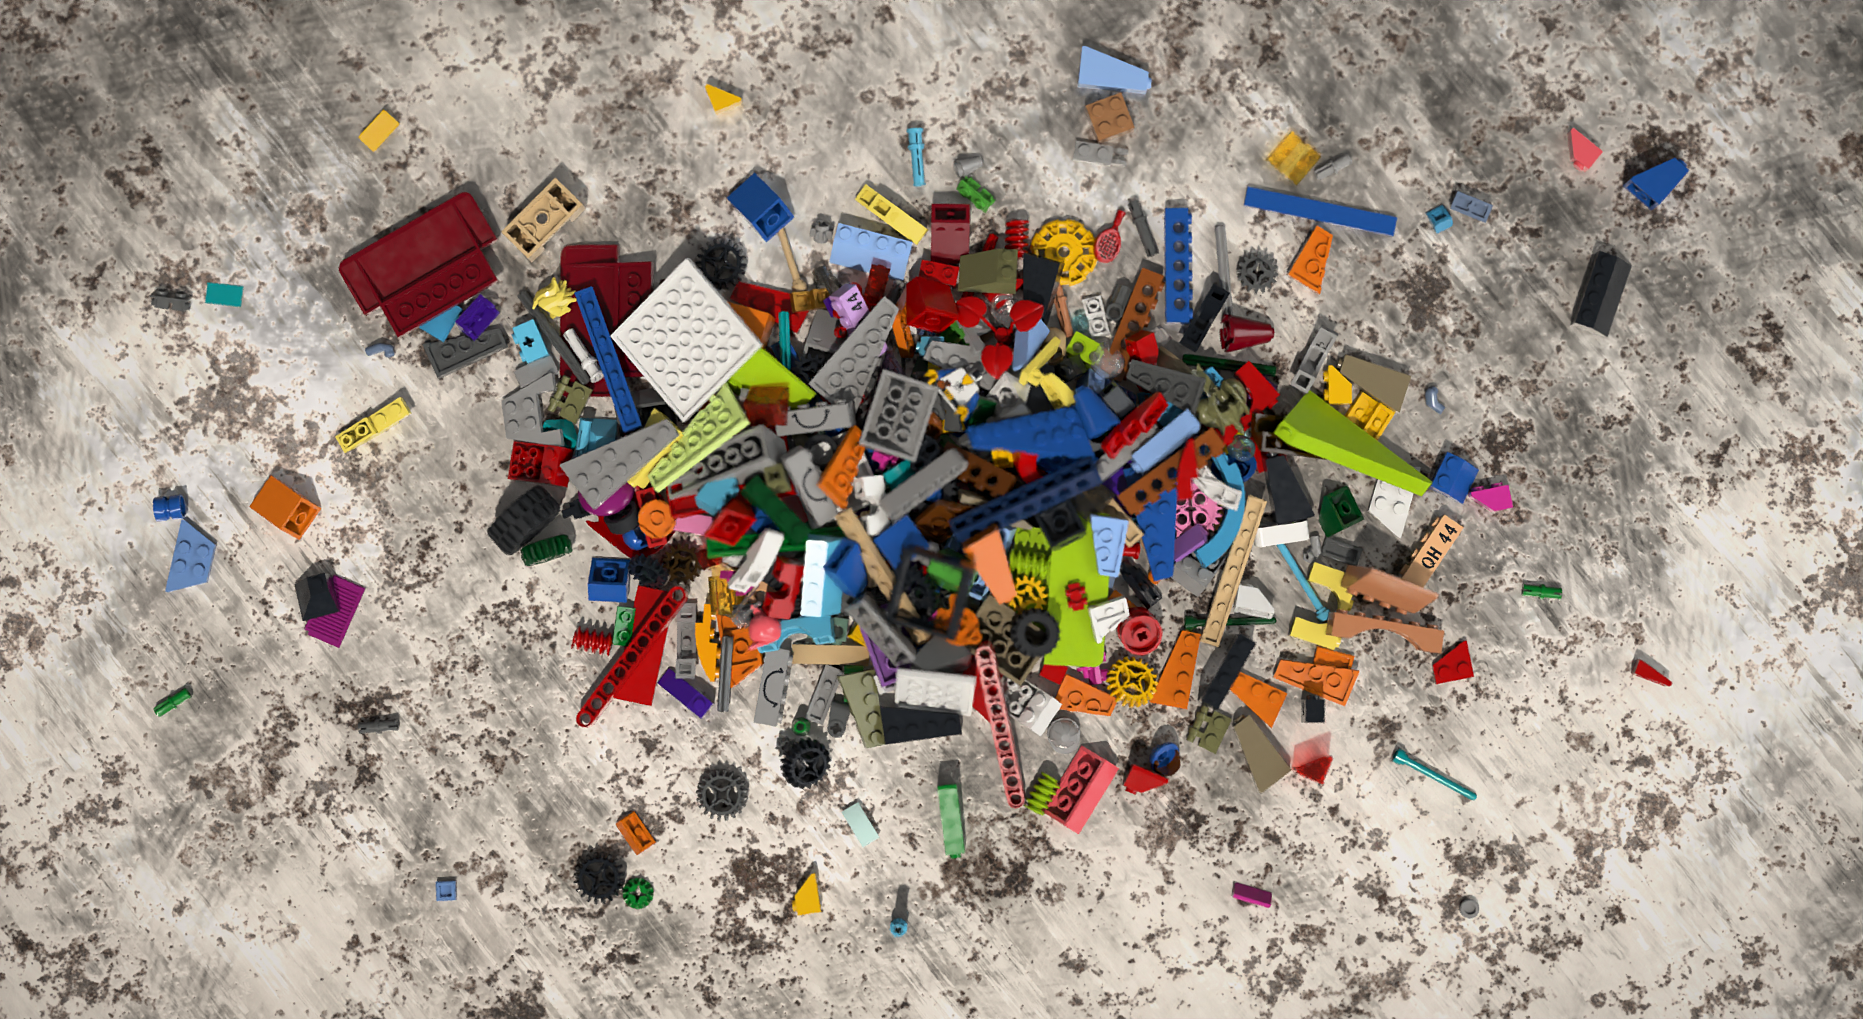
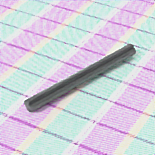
M525 290L519 293V300L581 384H587L590 381V376L582 369V365L540 308L536 306L535 309H532V297Z

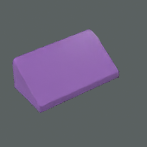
M1196 524L1175 539L1174 560L1176 562H1179L1206 543L1208 532L1201 524Z

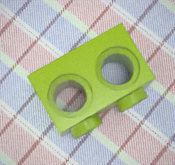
M1076 331L1066 348V357L1070 358L1079 354L1086 369L1091 368L1098 371L1110 349ZM1075 343H1079L1083 346V351L1076 353L1073 351L1072 346ZM1095 352L1100 356V360L1092 362L1089 359V355Z

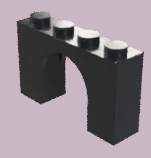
M1114 380L1099 392L1105 402L1114 410L1120 422L1137 408V405ZM1113 429L1105 435L1089 441L1096 458L1099 459L1106 454L1100 445Z
M1240 633L1235 634L1226 650L1227 654L1220 668L1198 699L1200 703L1213 710H1219L1254 649L1256 642Z

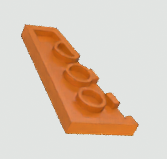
M856 425L849 428L817 483V486L841 510L847 509V498L852 493L853 486L851 485L853 478L857 476V465L859 460L862 459L865 447L858 445L862 431Z
M1181 631L1155 688L1157 691L1149 701L1150 703L1187 709L1201 637L1200 633Z
M1280 659L1273 678L1345 706L1360 671Z

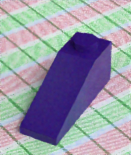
M669 668L658 681V684L703 719L715 703L683 678L676 679V673Z

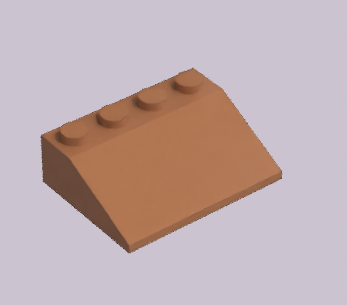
M1353 565L1347 566L1340 586L1347 589L1346 593L1354 596H1357V594L1363 595L1362 599L1369 602L1376 600L1380 602L1379 606L1390 609V607L1396 608L1395 612L1407 615V613L1415 614L1439 596L1437 593L1376 569Z

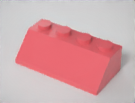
M1081 746L1058 783L1061 786L1060 789H1054L1057 794L1050 796L1053 801L1046 802L1049 808H1043L1042 810L1045 814L1079 834L1119 768L1084 746Z

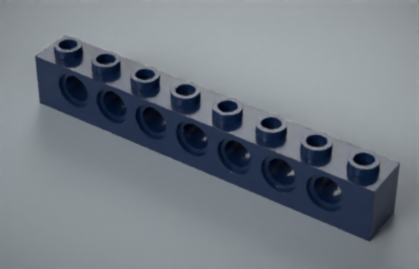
M1090 455L949 520V524L962 548L964 541L995 523L999 530L1004 529L1103 482Z

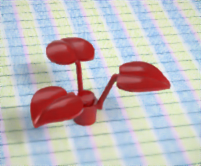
M964 297L955 302L959 313L957 321L966 328L975 327L981 319L995 333L996 346H986L981 353V361L985 370L996 380L1002 376L1013 362V352L1008 347L1013 339L1011 335L1013 333V326L1015 325L1020 332L1029 331L1037 325L1044 312V306L1029 300L1018 301L1010 310V317L1014 321L1010 323L1009 329L1005 327L996 329L983 317L987 311V306L980 298Z

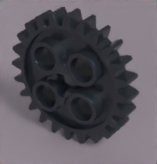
M910 564L904 593L907 597L910 596L908 599L920 618L927 620L939 608L938 604L941 600L938 597L941 594L936 592L939 587L932 584L935 579L928 578L930 573H923L924 568L918 570L917 564L913 567ZM891 567L890 570L895 577L896 570L894 567Z

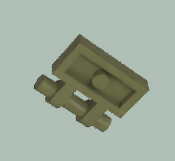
M563 375L562 380L558 381L554 396H551L549 400L548 410L555 412L558 406L562 408L559 416L577 424L594 389L581 384L579 381H575L573 386L568 385L570 377ZM564 391L569 393L565 402L560 400Z
M1202 705L1200 711H1197L1195 715L1196 719L1193 726L1188 730L1189 734L1186 740L1193 743L1197 736L1201 738L1198 746L1216 754L1232 719L1216 711L1209 717L1206 715L1209 708ZM1203 721L1208 723L1204 733L1199 731Z

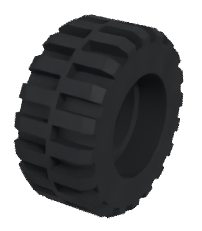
M536 485L521 495L492 522L487 530L488 536L504 554L513 555L532 541L555 519L560 512V505L543 486Z

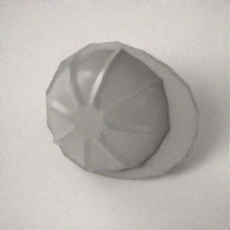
M1059 717L1052 721L1047 729V737L1052 748L1058 753L1069 754L1078 747L1080 730L1074 720L1067 717Z

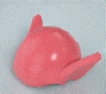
M754 604L751 605L754 618L750 620L748 631L749 637L754 643L748 647L749 650L768 645L778 640L781 636V624L778 619L768 617L764 611Z

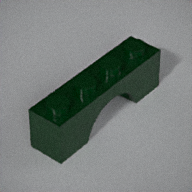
M758 476L740 491L753 506L764 512L775 523L780 533L783 534L784 538L794 548L811 532Z

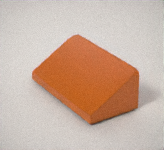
M635 811L615 824L636 855H639L656 843Z

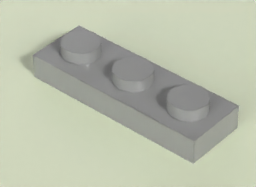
M827 664L825 665L805 716L806 719L821 725L824 724L839 685L836 676L843 675L844 671Z

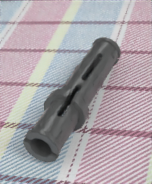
M1139 200L1128 203L1127 206L1133 218L1132 223L1137 228L1147 258L1159 254L1146 222L1147 217L1142 212Z

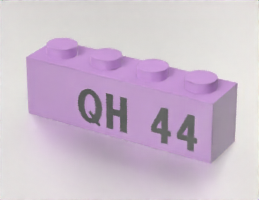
M844 284L829 297L832 301L831 305L837 311L840 322L846 328L849 337L870 311L857 286ZM886 342L880 353V356L887 350H889Z

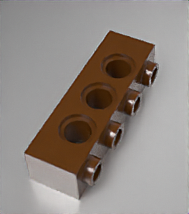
M949 441L944 447V453L951 449H957L968 463L967 468L957 476L958 479L965 483L968 480L973 482L975 488L984 491V489L990 491V495L996 499L1012 492L1018 481L1014 475ZM974 469H981L978 476H972ZM992 477H997L996 484L989 485V480Z

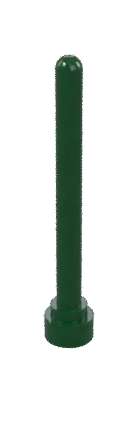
M1185 615L1184 629L1185 631H1193L1197 627L1205 626L1207 619H1197L1193 615ZM1262 617L1228 618L1226 626L1275 624L1277 620L1275 617L1271 619Z

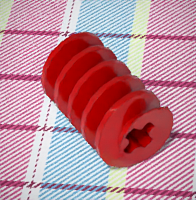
M1012 219L1009 220L1010 222L1005 223V226L1010 228L1005 231V234L1010 237L1005 238V242L1009 244L1005 245L1004 249H1018V260H1023L1024 253H1028V251L1023 249V247L1028 246V243L1023 242V240L1029 238V236L1023 234L1029 231V228L1024 227V224L1029 223V221Z
M578 626L574 632L571 649L576 644L579 651L584 646L585 652H588L591 648L592 653L595 654L599 649L600 655H603L606 651L609 657L613 645L611 632L604 637L603 630L597 635L596 629H593L590 634L588 627L582 632L581 626Z

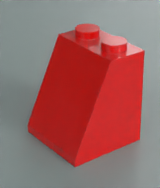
M921 276L914 277L906 284V325L940 334L959 319V313L949 285L931 281Z

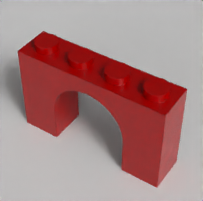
M1250 361L1233 375L1235 379L1242 383L1251 400L1250 414H1246L1239 420L1244 427V431L1250 428L1249 423L1252 421V414H1264L1262 411L1266 407L1271 409L1279 402L1277 398L1280 395ZM1201 424V426H1202L1206 431H1208V430L1211 428V427H1206V426H1204V425ZM1234 425L1225 427V434L1223 436L1218 429L1213 428L1227 447L1236 440L1234 436L1239 433Z

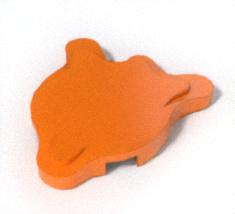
M957 593L949 596L950 608L948 610L939 608L937 610V617L932 622L950 626ZM965 608L957 638L954 641L945 640L956 646L979 644L982 636L979 632V623L976 615L970 609Z

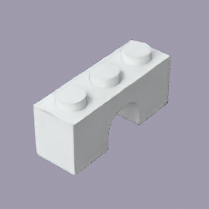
M883 475L853 479L855 498H863L870 504L868 516L860 517L858 520L868 536H879L890 528L888 516L879 504L882 498L885 497L886 485L883 481Z

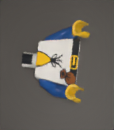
M949 368L938 371L929 370L924 375V377L929 376L931 378L928 382L929 385L935 382V387L939 388V394L954 410V415H962L961 421H964L966 416L975 410L979 399V387L975 383L983 378L977 369L969 374L963 368Z

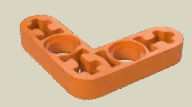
M905 288L895 305L899 310L892 327L901 358H913L915 347L910 327L906 325Z

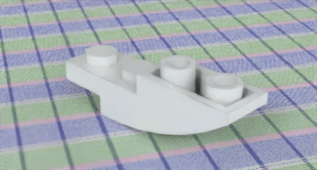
M766 529L746 553L747 560L728 581V588L745 593L751 586L757 587L778 553L784 537L783 534Z

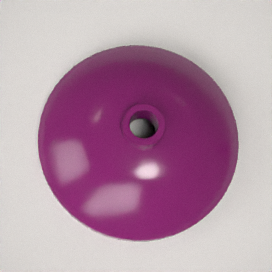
M626 482L596 510L592 509L579 490L578 499L581 506L588 513L596 516H608L621 511L628 505L634 495L635 487Z

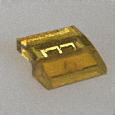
M1290 131L1268 156L1266 161L1297 186L1319 161L1321 156L1311 146L1305 144L1296 134Z
M720 576L708 577L711 615L733 614L732 605L749 604L748 593L743 596H736V590L728 588L727 579H720Z

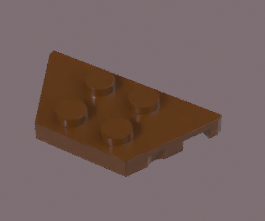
M937 500L915 518L912 523L927 542L932 541L941 545L954 534L949 520L977 507Z

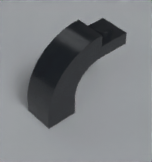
M1213 283L1179 342L1181 345L1196 353L1230 292Z

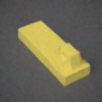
M1055 336L1026 366L1018 382L1024 386L1028 382L1038 386L1044 378V375L1039 370L1057 352L1061 340Z

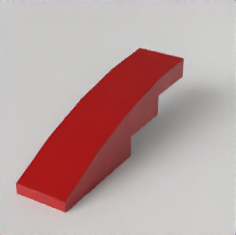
M1161 392L1155 393L1140 404L1102 442L1100 446L1108 458L1115 459L1125 445L1131 446L1141 432H1149L1169 406Z

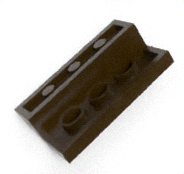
M1258 413L1252 414L1251 435L1259 451L1327 460L1291 446L1274 434L1285 417Z

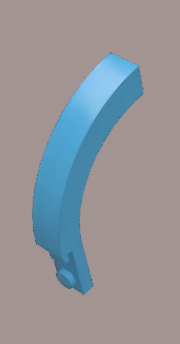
M1225 452L1217 458L1212 456V459L1222 476L1224 484L1242 491L1238 510L1225 508L1222 522L1215 534L1203 546L1193 551L1202 568L1215 562L1230 547L1240 529L1244 515L1245 490L1243 480L1236 462L1228 466L1227 462L1229 460Z

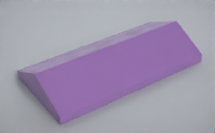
M886 603L879 607L887 611L888 604ZM859 626L881 688L895 683L897 680V670H910L911 662L895 667Z

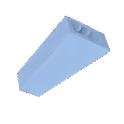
M1082 46L1078 87L1146 94L1147 89H1151L1152 78L1148 77V71L1087 46Z
M1188 409L1132 455L1131 466L1136 473L1140 472L1144 477L1183 449L1188 440H1195L1199 437L1200 424Z

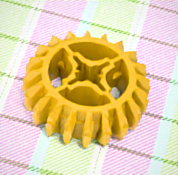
M1134 656L1130 660L1128 657H1124L1122 660L1118 659L1116 664L1110 667L1111 670L1107 672L1109 677L1106 679V682L1110 684L1107 686V690L1113 691L1110 696L1113 697L1115 695L1117 697L1115 702L1121 700L1122 706L1128 703L1129 708H1132L1134 704L1138 708L1141 706V703L1146 705L1148 700L1153 698L1152 694H1155L1157 691L1154 687L1158 685V682L1154 681L1157 675L1151 674L1154 668H1147L1148 662L1142 664V658L1136 661ZM1119 673H1121V678L1123 680V684L1121 686L1119 684ZM1142 679H1144V682H1145V690H1144V691L1142 690L1143 687H1142V685H1141V680H1142ZM1136 680L1134 683L1126 685L1129 681Z

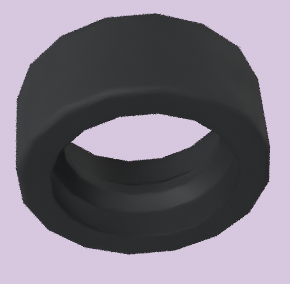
M817 434L810 437L805 442L803 448H807L810 451L815 443L826 442L831 446L834 455L839 445L833 438ZM811 459L813 465H816L820 472H824L829 462L817 464Z
M631 500L621 511L604 516L603 520L611 533L616 535L624 534L639 525L638 514L640 509L635 501Z

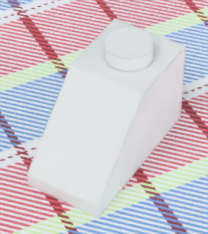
M1251 584L1239 585L1233 612L1271 619L1274 614V608L1261 591Z

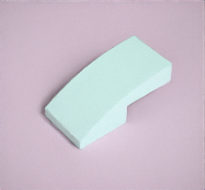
M858 802L842 812L863 848L880 838Z

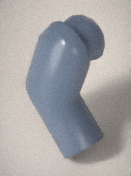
M1430 386L1425 392L1426 404L1435 412L1441 414L1445 406L1437 401L1438 389L1435 386Z

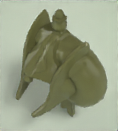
M1196 364V370L1193 369L1190 373L1206 379L1203 390L1209 399L1200 400L1195 419L1206 427L1218 429L1222 436L1225 434V427L1229 425H1234L1238 432L1244 434V427L1239 420L1243 412L1247 415L1250 412L1246 406V391L1242 383L1235 378H1227L1222 381L1218 390L1209 376L1201 369L1200 365Z

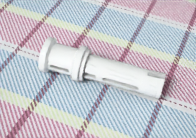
M574 329L567 330L563 336L582 362V369L587 371L592 383L598 382L604 375L597 363L596 357L591 356Z

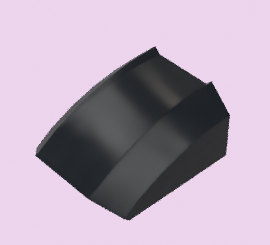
M1070 499L1034 514L1052 552L1060 550L1087 535L1086 529Z

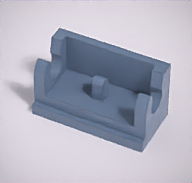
M1457 190L1450 204V209L1486 223L1493 207L1492 204Z

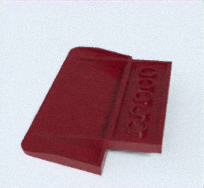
M462 192L344 259L339 264V273L363 314L367 316L381 308L398 338H401L499 282L482 252V249L495 243L498 239L473 196L467 192Z
M568 245L561 251L560 280H562V283L564 280L567 281L566 290L571 288L570 292L593 287L611 337L619 326L654 292V262L620 263L619 245ZM571 302L567 306L571 311L560 316V337L579 363L582 364L563 336L567 330L574 329L591 356L596 357V359L597 356L578 302ZM611 338L624 376L644 377ZM560 355V381L563 375L570 377L568 385L573 386L574 382L579 380ZM604 377L598 382L592 383L589 381L585 384L594 389L590 397H611ZM564 391L563 396L568 397L569 393Z

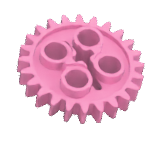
M1191 479L1193 491L1192 506L1196 507V511H1193L1194 526L1198 523L1201 524L1209 536L1210 532L1208 529L1215 531L1216 528L1213 524H1220L1217 517H1222L1223 515L1218 513V510L1224 507L1218 506V503L1202 493ZM1198 494L1205 496L1204 504L1197 502ZM1187 499L1184 505L1179 504L1177 501L1176 537L1181 536V534H1184L1193 527L1191 526L1192 512L1188 511V507H1191V499ZM1200 513L1206 516L1204 524L1200 523L1197 519ZM1180 514H1185L1187 516V522L1185 524H1181L1179 522L1178 518Z

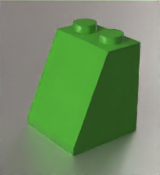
M951 548L939 551L940 553L971 562L968 557ZM931 561L927 571L930 573V578L935 579L933 583L952 593L958 594L964 571ZM975 568V572H974V576H973V580H972V584H971L970 591H971L972 586H973V584H974V582H975V580H976V578H977V576H978V571L976 570V568Z

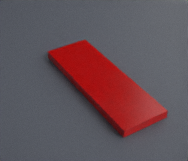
M638 585L633 606L635 608L631 642L667 595V591ZM669 605L665 606L663 614L665 616L671 614V607ZM654 621L651 625V629L655 632L660 628L658 621ZM669 626L615 696V699L652 706ZM646 636L640 639L642 647L648 645V638ZM631 652L628 655V660L631 663L636 661V653ZM620 667L618 677L622 678L625 675V669Z

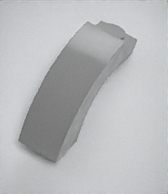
M1321 325L1290 385L1305 393L1309 392L1339 333Z

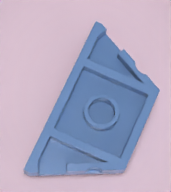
M181 519L165 592H173L208 583L216 544L206 538L186 520Z

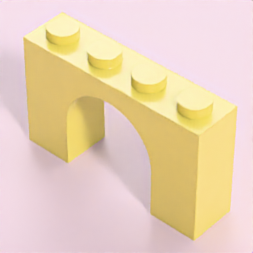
M1316 562L1312 563L1307 581L1332 591L1337 599V609L1351 611L1354 600H1351L1352 595L1346 593L1347 589L1340 587L1345 572ZM1294 617L1288 636L1330 650H1334L1335 647L1338 648L1341 642L1340 637L1326 635L1327 623L1316 624L1298 617Z

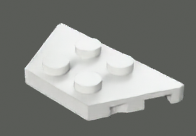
M1413 467L1420 472L1421 467ZM1377 479L1368 512L1376 517L1397 538H1401L1414 493Z

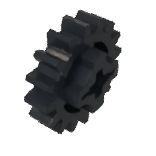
M808 354L807 359L801 356V362L795 361L797 367H792L791 370L795 372L794 375L798 379V375L804 377L805 384L815 392L816 390L808 384L812 379H809L806 373H810L813 370L816 375L819 372L817 369L818 364L823 367L825 365V358L819 360L818 354L814 358L811 357V354ZM811 362L810 366L802 367L804 364Z
M636 554L635 557H632L627 567L630 570L629 574L634 575V580L638 579L639 584H643L646 587L650 585L653 589L656 587L660 589L664 586L669 576L666 573L668 569L662 567L664 564L658 563V559L652 558L650 555L645 557L644 554L640 556Z

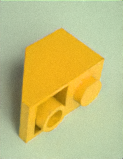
M1328 365L1326 370H1323V382H1326V389L1323 390L1324 401H1327L1329 405L1352 404V384L1333 365Z

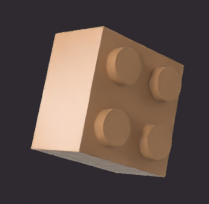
M1121 92L1085 105L1084 110L1097 144H1102L1134 131L1135 127Z

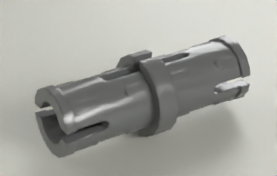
M376 719L371 722H359L358 729L360 728L358 732L359 734L375 732L376 734H381L386 731H398L399 724L396 725L398 719L382 721Z

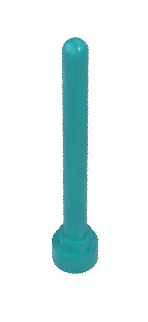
M1398 748L1394 753L1392 762L1397 765L1406 764L1470 800L1477 799V795L1474 792L1408 757L1406 751Z

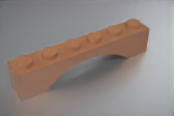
M1336 609V612H1329L1326 635L1351 638L1366 630L1384 629L1402 636L1418 651L1440 654L1442 652L1444 630H1438L1439 626L1427 624V628L1420 627V623L1409 621V624H1402V620L1391 618L1390 621H1384V617L1373 615L1372 618H1366L1365 613L1354 612V615H1349L1347 610Z

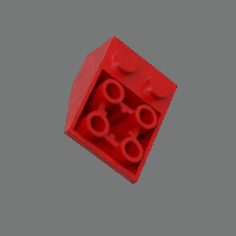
M513 441L508 479L568 488L569 477L560 467V464L571 460L573 449Z

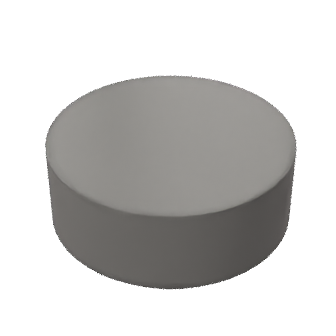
M1472 899L1463 900L1459 906L1461 915L1468 919L1475 918L1480 910L1478 903Z

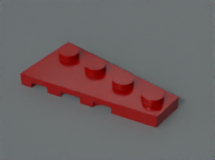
M738 281L730 296L731 300L745 307L769 313L775 318V323L779 324L778 313L787 311L789 313L790 330L798 334L809 311L792 313L790 293Z

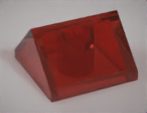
M752 387L743 403L750 426H787L789 387Z
M1332 755L1323 756L1294 768L1292 772L1323 785L1333 760Z

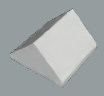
M1008 372L1001 376L986 395V398L996 400L997 404L994 412L997 416L1002 414L1001 410L1009 406L1011 408L1016 405V400L1022 398L1026 403L1031 387L1028 384L1022 385L1018 382L1019 379Z

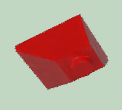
M734 499L724 508L703 535L704 537L735 546L757 519L749 503Z
M1131 764L1123 786L1126 787L1125 791L1136 795L1137 792L1143 793L1168 784L1169 779Z

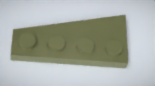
M875 669L836 676L841 684L843 695L847 699L850 707L849 710L855 719L857 730L865 748L885 745L878 690L873 677L875 676Z

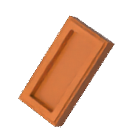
M1316 646L1312 663L1351 669L1354 656Z

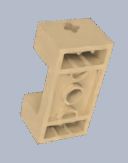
M554 178L501 232L521 253L533 262L545 250L543 245L568 220L573 222L586 208L563 184ZM546 214L548 217L547 221L544 224L538 223V215Z

